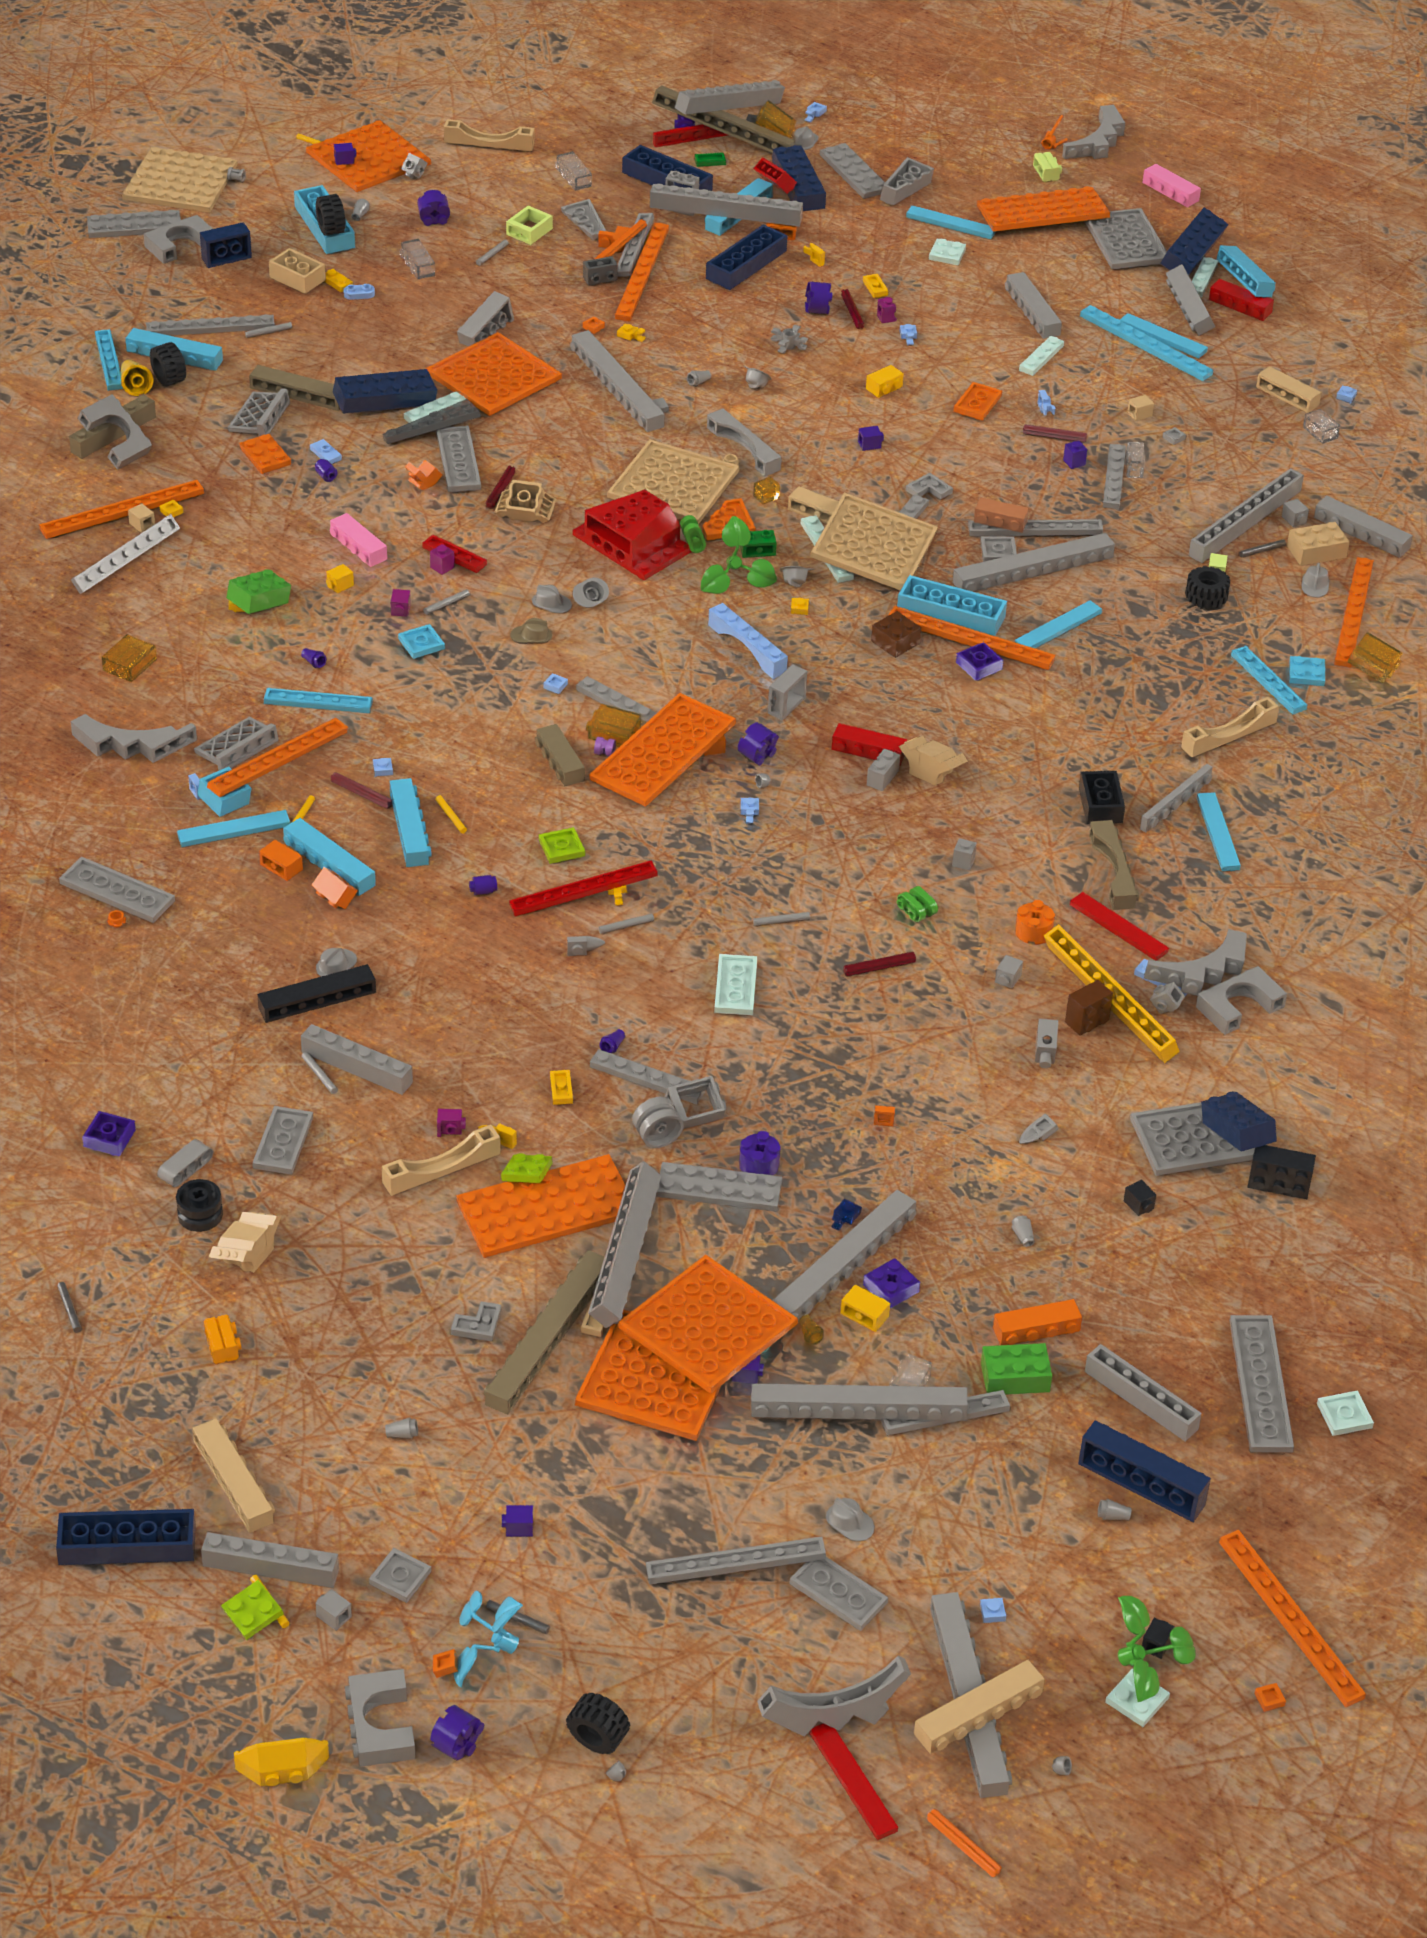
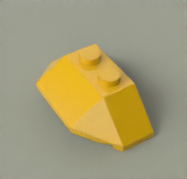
M312 1738L258 1743L246 1747L242 1751L234 1752L235 1770L260 1786H276L284 1783L307 1781L329 1758L328 1740L319 1741Z

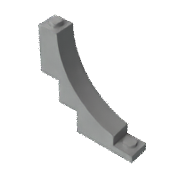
M86 714L71 721L72 735L97 757L113 749L125 760L138 753H142L154 763L197 740L196 726L192 723L179 730L172 726L151 730H127L102 724Z

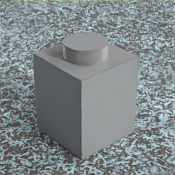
M1294 499L1283 504L1282 517L1292 527L1307 523L1309 509L1301 501Z
M959 838L954 848L952 866L970 871L975 860L977 843Z
M1005 955L996 969L995 983L1013 989L1022 975L1023 961Z
M330 1589L325 1595L323 1594L317 1599L316 1617L337 1631L352 1617L351 1603Z

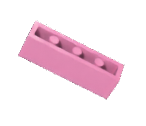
M1154 164L1144 170L1143 183L1186 207L1199 201L1200 187L1158 164Z
M348 513L330 520L331 535L370 567L387 560V546Z

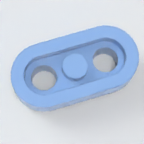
M370 284L348 285L343 290L344 297L350 300L369 299L375 296V288Z

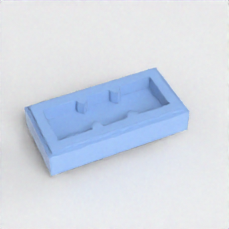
M324 439L310 444V450L320 459L328 460L331 464L342 460V455Z

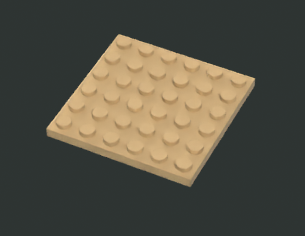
M151 147L123 192L122 198L128 201L210 213L229 181L227 179L228 168L233 167V169H236L238 162L231 158Z
M649 439L609 489L607 498L616 500L642 490H647L668 503L677 519L681 520L687 515H692L696 518L699 525L737 475L739 466Z
M844 492L811 551L810 557L901 590L909 575H915L938 527Z

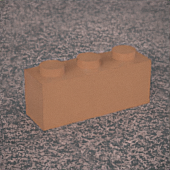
M980 497L975 508L974 522L1022 533L1028 521L1029 508Z

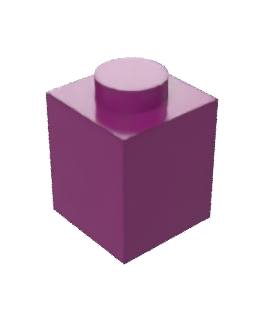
M443 544L431 550L430 568L441 575L454 568V551Z
M393 589L390 602L391 616L408 617L411 605L410 590Z

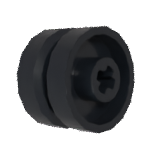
M196 1179L184 1183L177 1190L176 1194L179 1223L184 1228L196 1232L208 1231L216 1227L221 1222L223 1216L220 1188L215 1183L204 1179Z

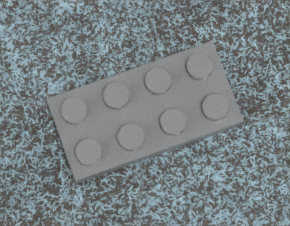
M274 1106L254 1157L253 1169L292 1175L312 1123L313 1112Z
M827 1557L823 1560L806 1562L790 1578V1585L860 1631L888 1603L887 1596Z

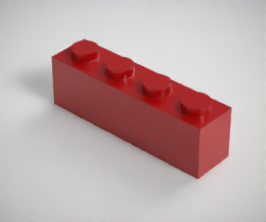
M763 157L753 168L764 180L772 183L786 194L791 192L797 183L786 171Z
M1218 279L1210 287V301L1264 321L1272 313L1274 299L1255 297L1248 289L1222 279Z
M838 723L832 736L831 750L877 760L883 749H887L900 754V766L905 755L899 746L907 742V739Z

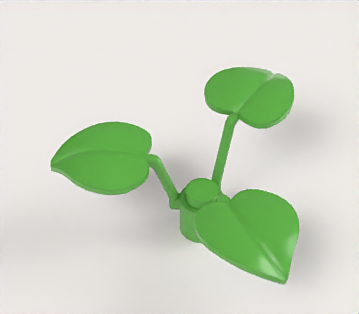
M732 516L722 531L723 542L729 547L736 546L735 551L726 560V570L724 571L722 566L718 564L710 566L702 577L701 591L714 594L725 592L730 585V578L726 575L730 568L739 569L741 567L749 570L747 580L755 587H767L777 581L774 568L769 561L765 559L755 560L750 568L743 565L741 558L736 556L739 545H747L751 537L748 526L740 518Z
M1121 1596L1118 1599L1122 1607L1124 1622L1128 1630L1136 1636L1126 1643L1127 1647L1119 1649L1118 1659L1123 1666H1133L1137 1702H1142L1155 1696L1160 1687L1157 1672L1154 1668L1149 1667L1147 1661H1143L1145 1655L1173 1649L1174 1658L1177 1662L1189 1664L1195 1659L1196 1650L1190 1634L1183 1627H1175L1171 1630L1170 1640L1172 1645L1145 1651L1143 1646L1134 1644L1145 1634L1144 1627L1150 1624L1149 1613L1144 1603L1133 1596Z

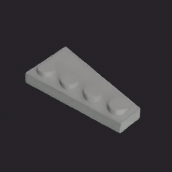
M590 199L561 207L562 213L592 240L598 239L599 231H606Z

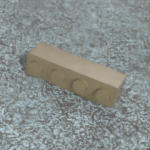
M554 724L537 729V737H535L536 746L542 750L543 757L549 761L550 768L556 772L557 779L561 780L564 786L584 782L585 767L558 725Z

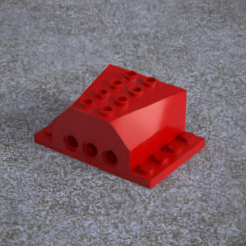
M647 490L586 509L585 523L573 529V536L642 580L648 579L692 552L688 544L680 539L681 525L670 505Z

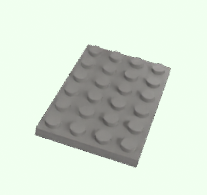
M1141 208L1110 211V218L1084 221L1111 269L1160 264L1167 252Z
M1201 1102L1131 1113L1130 1115L1131 1123L1155 1176L1253 1160L1255 1148L1241 1152L1203 1124Z

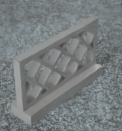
M281 388L278 393L253 391L228 426V431L258 433L259 436L269 434L290 404L287 389Z
M249 716L194 748V751L199 756L218 765V770L226 767L233 768L279 741L276 725L272 723L265 725Z

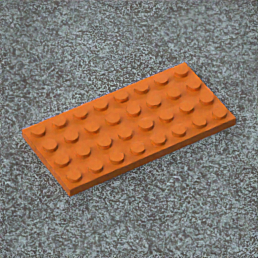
M1090 186L1080 189L1055 190L1054 192L1043 191L1038 194L1027 193L1021 196H1000L995 199L984 198L977 201L978 209L993 232L1110 218V211L1094 188Z
M679 693L589 774V778L591 781L646 807L736 724V719Z
M607 1154L548 1170L541 1183L507 1181L456 1195V1201L483 1258L615 1222L626 1185L611 1156Z

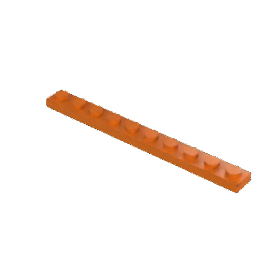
M654 222L617 308L615 319L631 321L669 231V225Z
M193 480L39 524L40 531L46 539L54 538L62 534L129 516L128 510L139 504L153 509L171 500L180 502L188 498L197 497L204 494V488L198 480Z
M1357 557L1334 665L1352 667L1374 560Z
M894 606L888 614L889 616L898 611L919 625L923 632L972 647L984 642L998 655L1049 670L1055 661L1056 655L898 606Z
M334 718L208 781L207 788L217 796L222 797L346 734L348 727L337 718Z
M1236 1530L1220 1537V1545L1343 1705L1348 1707L1364 1700L1366 1693L1243 1534Z

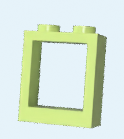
M531 206L525 207L506 221V235L530 245L553 229V216ZM528 220L536 223L532 228L523 224Z

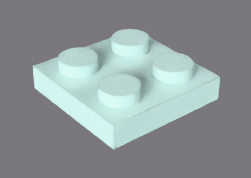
M936 239L929 254V260L959 265L966 250V244Z
M1358 1390L1318 1398L1317 1405L1332 1436L1373 1428L1374 1422Z
M1132 1668L1106 1697L1105 1703L1144 1727L1169 1699L1170 1693L1159 1687V1691L1155 1696L1142 1702H1137Z

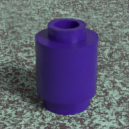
M320 459L315 463V470L324 481L331 482L336 478L338 471L328 460Z
M496 876L472 877V881H469L470 892H474V895H483L497 891Z

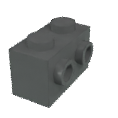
M613 256L583 261V278L587 285L616 281L618 264Z

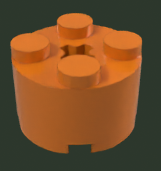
M1034 900L1031 903L1022 905L1017 910L1016 936L1025 943L1029 941L1035 942L1036 945L1046 943L1044 935L1053 929L1055 913L1041 900Z

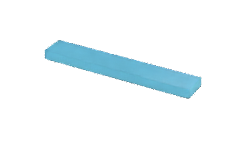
M911 206L906 213V217L987 239H992L996 231H992L989 225L916 206Z
M1127 313L1120 319V321L1144 332L1146 335L1198 359L1207 352V346Z
M111 330L94 331L107 390L123 389Z
M1090 600L1015 639V643L1037 648L1101 614L1102 608Z
M1247 646L1232 650L1231 656L1292 715L1307 710L1308 705Z
M267 688L264 696V704L370 713L373 703L372 697Z
M1215 792L1197 793V801L1221 870H1240L1241 865Z
M282 810L177 830V835L181 847L284 828L290 824L287 811Z

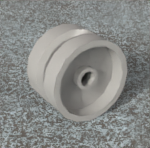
M665 1097L648 1099L635 1110L632 1116V1122L646 1146L651 1148H661L671 1144L680 1136L683 1130V1121L670 1100Z

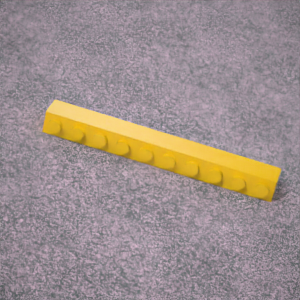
M1059 924L1044 935L1048 948L1085 985L1099 980L1113 992L1111 1011L1164 1064L1180 1052L1176 1040Z

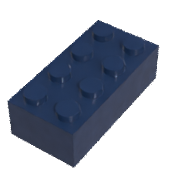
M1232 1091L1223 1096H1213L1208 1100L1201 1101L1203 1124L1242 1152L1277 1142L1275 1119L1238 1092Z

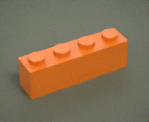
M1071 1299L994 1314L993 1329L1000 1345H1014L1016 1343L1079 1332L1082 1316L1075 1300Z

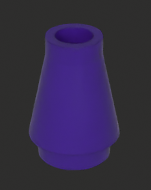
M305 648L301 652L302 658L306 659L314 668H321L326 663L327 658L322 651Z
M617 1029L615 1032L602 1037L599 1044L600 1049L611 1054L615 1053L621 1042L625 1039L624 1031Z

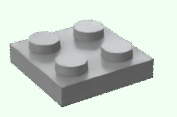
M981 536L980 544L983 562L1017 554L1014 537Z
M393 1548L371 1575L369 1584L407 1603L431 1573V1566Z

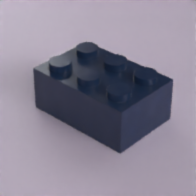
M244 222L200 232L201 258L208 268L252 258L250 231Z

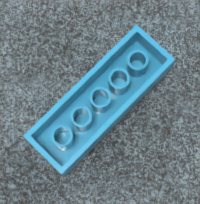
M323 185L294 191L296 210L326 254L355 248V232L347 220L344 233L324 236L317 221L315 205L317 197L329 195Z
M909 575L898 594L897 606L996 636L1006 617L1007 601Z

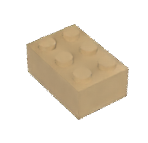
M288 248L269 261L270 278L306 294L326 280L324 263L291 248Z
M1329 522L1289 530L1287 547L1299 565L1302 566L1347 558L1349 540L1336 522Z

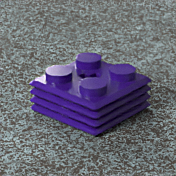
M984 642L956 653V663L974 680H981L983 677L1003 670L1002 664H1004V660Z
M98 1111L82 1136L83 1147L113 1156H120L136 1131L135 1120Z
M896 1258L864 1275L863 1286L872 1294L889 1302L890 1309L920 1292V1281Z

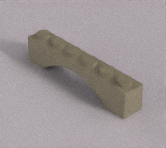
M1112 820L1093 821L1090 823L1089 830L1092 847L1101 852L1111 862L1116 873L1109 893L1113 910L1135 908L1136 901L1139 900V892L1134 887V877L1130 875V865L1126 863V853L1122 851V841L1118 839V829L1114 827Z

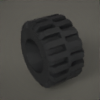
M332 194L317 197L315 205L316 216L323 235L344 233L346 219L339 196Z
M173 342L153 347L150 350L152 370L157 380L163 386H170L185 380L186 364L181 351Z
M1211 566L1197 567L1188 574L1185 596L1189 602L1200 608L1214 609L1221 607L1228 600L1230 577L1219 568L1216 569Z
M583 1694L566 1718L567 1728L575 1739L586 1748L599 1754L605 1753L608 1755L613 1753L630 1729V1722L624 1711L615 1702L600 1694Z

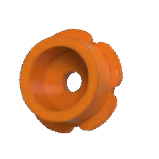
M114 910L109 913L107 922L110 926L118 928L126 922V917H124L122 911Z

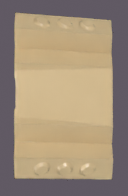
M512 480L509 489L501 493L494 514L501 518L508 516L514 520L529 522L539 520L545 523L550 520L557 499L544 492L541 483Z
M924 736L915 737L899 746L909 761V774L935 786L942 783L944 777L952 773L953 768L968 762L963 753L956 755L952 748L934 740L927 742Z
M242 1212L240 1220L234 1221L220 1237L218 1245L212 1247L209 1257L223 1259L228 1264L240 1266L243 1271L254 1273L274 1250V1234L281 1216L260 1212Z

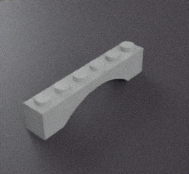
M722 408L707 414V428L716 436L734 440L746 447L754 457L755 469L763 476H768L781 470V456L725 409Z

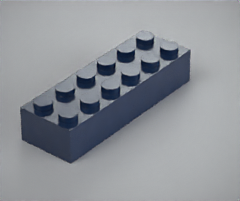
M639 145L622 157V173L650 185H665L666 177L670 171H678L699 177V190L706 189L712 191L713 189L712 174L645 146ZM674 182V186L692 188V186Z
M794 145L792 147L773 149L772 163L786 171L797 182L794 189L787 194L790 201L802 202L803 211L825 209L826 192L802 146Z
M1204 207L1169 248L1160 264L1169 270L1182 264L1189 276L1202 261L1203 257L1208 254L1221 238L1229 224Z
M764 224L708 261L706 263V279L725 289L731 290L787 251L788 235Z
M420 369L335 377L333 394L342 413L345 414L422 406L436 400L437 388L428 370Z
M1096 1420L1083 1435L1079 1465L1193 1523L1205 1507L1211 1478L1204 1473L1198 1472L1184 1463L1178 1462L1164 1453H1160L1146 1444L1140 1443Z
M194 1509L59 1513L56 1544L58 1565L194 1561L196 1531Z

